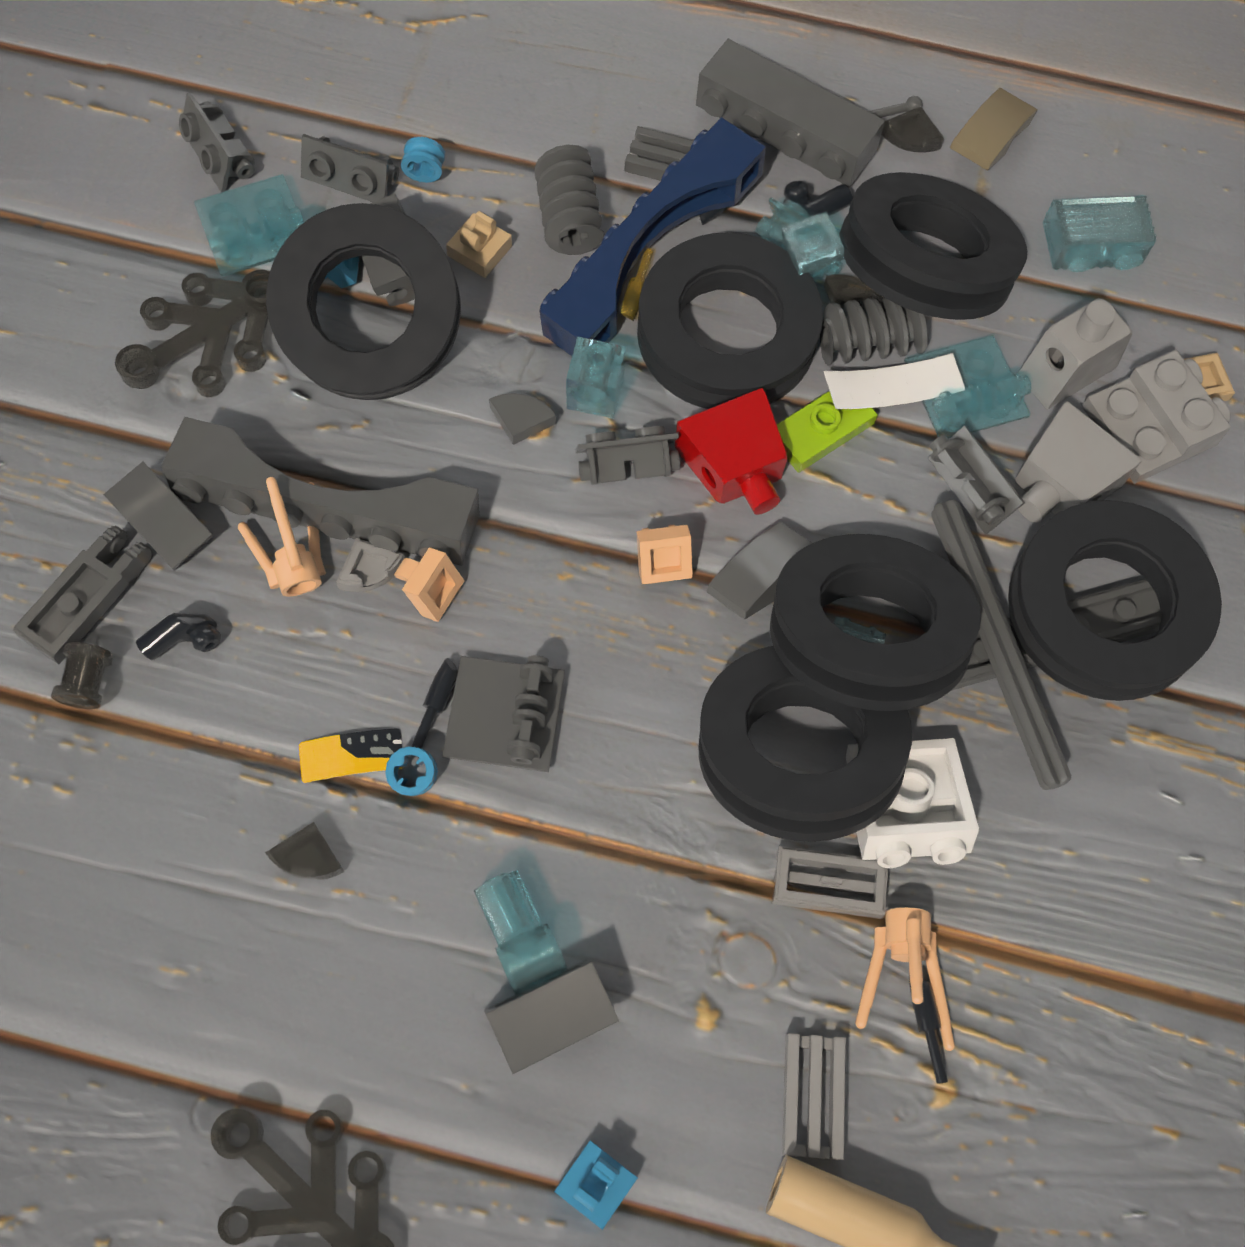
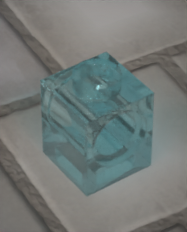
M577 337L566 377L567 409L614 419L624 381L626 346Z

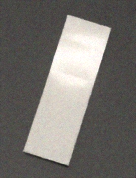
M953 353L924 361L878 369L823 371L835 409H862L914 403L966 390Z

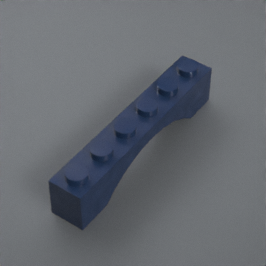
M722 117L709 131L706 129L702 130L694 139L690 151L680 161L675 160L667 167L661 182L650 193L644 192L637 199L631 214L620 225L614 224L610 227L603 237L600 247L590 257L584 256L578 261L568 281L559 290L553 289L547 294L539 310L543 336L587 367L617 334V311L623 287L632 268L647 248L665 232L689 218L711 210L735 206L763 175L766 146Z

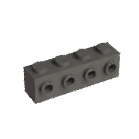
M729 38L699 73L696 106L704 109L711 116L724 118L749 136L758 138L782 151L786 156L807 164L820 171L827 178L835 179L851 187L877 151L885 123L884 119Z

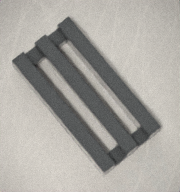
M637 126L635 140H632L630 153L627 154L625 159L624 171L661 181L667 167L675 160L680 161L690 151L694 140ZM640 156L647 157V158H651V159H655V160H659V161H663V162H665V164H664V163L657 162V161H653V160L641 158Z

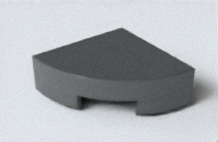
M510 393L489 399L492 412L513 445L556 424L555 413L545 403L532 396Z

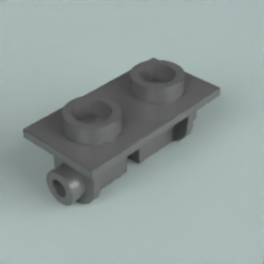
M188 92L186 94L184 112L179 117L181 135L186 142L190 143L198 155L204 172L210 174L221 193L226 192L228 178L239 177L240 179H247L253 175L255 171L253 167L255 163L254 158L240 138L234 139L235 131L221 108L209 101L198 104L193 94Z
M306 134L302 135L301 178L370 202L387 197L388 183L394 185L398 180L399 167L393 165V161L389 158L381 160L364 153H358L355 150L330 142V139L325 136L318 139Z
M664 426L639 428L635 430L636 438L616 440L615 432L585 435L586 443L578 444L575 449L576 454H587V461L578 462L580 481L590 480L591 485L626 480L624 466L626 461H633L635 479L658 476L667 477L671 475V471L680 470L678 451H669L668 443H673L679 438L678 433L665 434Z
M963 426L951 438L941 435L930 444L929 447L933 453L928 459L984 534H988L1025 504L967 426Z

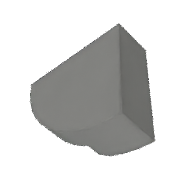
M356 538L336 581L338 589L349 592H363L386 584L395 577L394 573L404 560V554L374 547L370 542Z

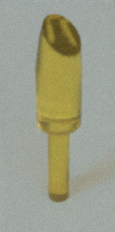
M647 248L642 256L636 277L630 279L622 302L620 313L634 321L639 312L640 293L653 255V250Z

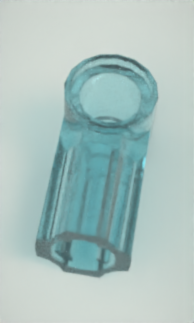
M518 870L500 874L474 890L478 903L498 945L495 951L515 995L568 970L553 933L547 923L542 924L534 907V902Z

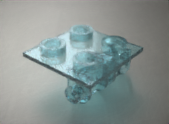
M283 174L194 201L221 277L274 261L286 239L296 228L304 223L299 207H296Z
M993 335L907 357L904 360L905 364L951 353L954 355L966 390L953 394L949 391H944L940 393L938 398L922 401L938 437L946 435L948 438H951L963 426H967L971 433L1029 418L1031 415L1023 400L1025 395L1031 393V382L1026 375L1020 376L1018 373L1010 372Z

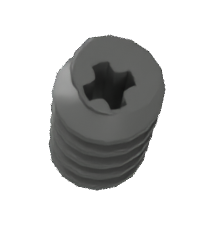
M569 144L557 146L546 151L538 159L534 167L545 241L551 249L562 254L581 255L592 251L600 245L604 237V231L600 229L602 217L598 212L599 200L596 198V184L593 182L594 172L591 167V155L587 149L579 145Z
M867 298L861 306L855 300L847 301L844 303L843 308L835 302L825 306L820 332V347L822 358L828 366L832 364L834 351L838 350L844 364L850 363L854 348L858 349L862 361L870 359L872 346H876L881 359H886L889 356L890 344H895L900 357L907 355L909 342L913 341L918 354H922L926 350L928 332L924 314L904 308L886 298H882L880 303L877 299Z

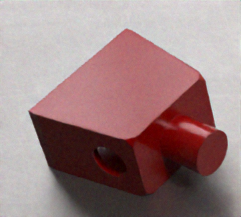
M763 388L677 421L676 433H678L679 438L675 441L674 446L717 502L725 504L744 496L755 515L766 513L780 503L781 499L773 483L779 481L783 476L787 462V453Z

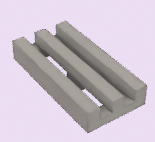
M784 846L778 847L772 904L882 919L885 916L888 868L879 866L877 859L862 860V857ZM789 863L875 874V883L788 871ZM787 884L874 896L873 902L789 891L787 890Z
M788 1033L785 1036L782 1156L844 1160L846 1038H826L819 1035L801 1036L800 1034ZM799 1049H809L807 1145L797 1144ZM822 1050L830 1051L828 1147L820 1146Z

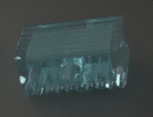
M1147 196L1053 199L1042 222L1052 268L1055 271L1062 268L1063 270L1069 269L1072 272H1083L1097 266L1100 269L1105 266L1109 268L1114 266L1118 270H1128L1142 265L1154 246L1157 237L1154 234L1155 227L1152 226L1153 219L1150 218L1151 211H1148L1149 204L1146 203Z

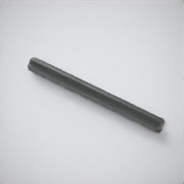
M956 500L941 502L934 506L931 517L950 564L967 580L977 597L981 613L979 636L1039 785L1043 790L1059 788L1067 784L1071 780L1072 775L960 504Z

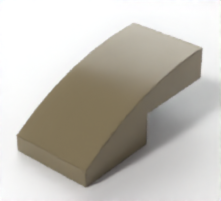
M999 88L968 120L952 141L950 148L988 171L1006 154L1013 139L1030 125L1038 109L1006 90Z

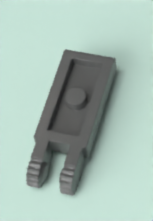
M116 525L107 528L103 535L99 536L87 551L82 550L14 626L13 631L22 640L60 665L127 588L128 582L140 575L142 569L146 567L150 558H152V549L142 542H136L110 568L106 564L112 562L118 555V552L125 546L128 536L126 535L127 532Z

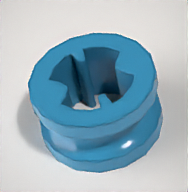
M411 138L404 146L401 169L405 175L418 182H434L442 175L445 150L438 142L430 138Z
M409 746L401 748L391 755L386 765L385 774L387 782L394 791L401 795L417 796L426 793L433 787L437 780L438 768L435 759L430 753L424 749ZM410 756L419 757L416 764H425L426 775L416 779L415 787H407L405 784L408 779H399L398 775L399 767L407 766L408 757Z

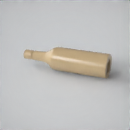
M785 1155L780 1164L766 1206V1214L843 1247H958L935 1234L923 1215L912 1207L788 1155Z

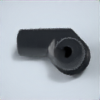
M793 181L784 188L786 199L783 201V204L793 215L819 221L850 206L853 197L850 189L845 184H840L821 195L809 193V187L806 183Z
M173 613L138 638L136 644L145 657L155 660L177 642H192L194 649L208 652L219 645L221 634L216 629L217 623L206 614Z

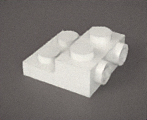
M955 739L912 741L903 782L895 800L875 822L856 832L862 860L877 859V863L881 867L896 868L908 863L911 857L932 856L935 863L947 865L962 860L967 853L972 852L979 832V826ZM858 744L848 745L846 753L847 764L857 756Z

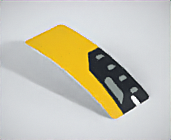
M397 728L370 730L301 742L299 744L302 782L308 783L339 776L385 771L391 755L402 748L400 730Z

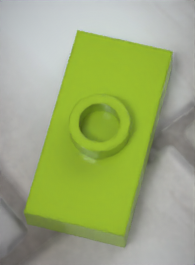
M830 391L777 424L787 453L788 462L800 473L874 425L878 414L873 408L835 409Z

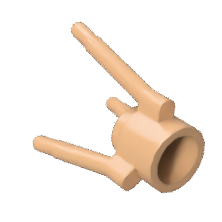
M268 477L266 484L284 543V547L275 552L276 561L274 563L271 561L257 537L245 522L238 524V530L264 570L270 589L280 587L283 596H298L318 588L322 584L320 576L326 574L321 559L319 530L313 526L307 527L309 551H306L305 545L296 544L277 480L274 477Z
M908 907L887 910L885 927L874 928V950L855 1024L859 1029H863L867 1025L886 951L890 949L893 960L909 962L911 997L914 1004H921L923 1002L922 961H926L929 981L941 1025L940 1032L943 1047L947 1051H952L955 1043L937 956L936 933L931 931V914L923 909Z

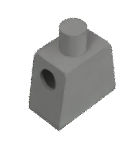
M1097 298L1052 325L1038 342L1017 376L1048 410L1114 370L1118 366L1133 333L1109 302L1105 299ZM1064 358L1063 369L1056 368L1060 359Z
M1066 401L1015 478L1017 484L1026 491L1021 497L1025 504L1018 508V510L1027 520L1039 523L1050 511L1056 515L1078 504L1102 501L1126 483L1142 462V459Z

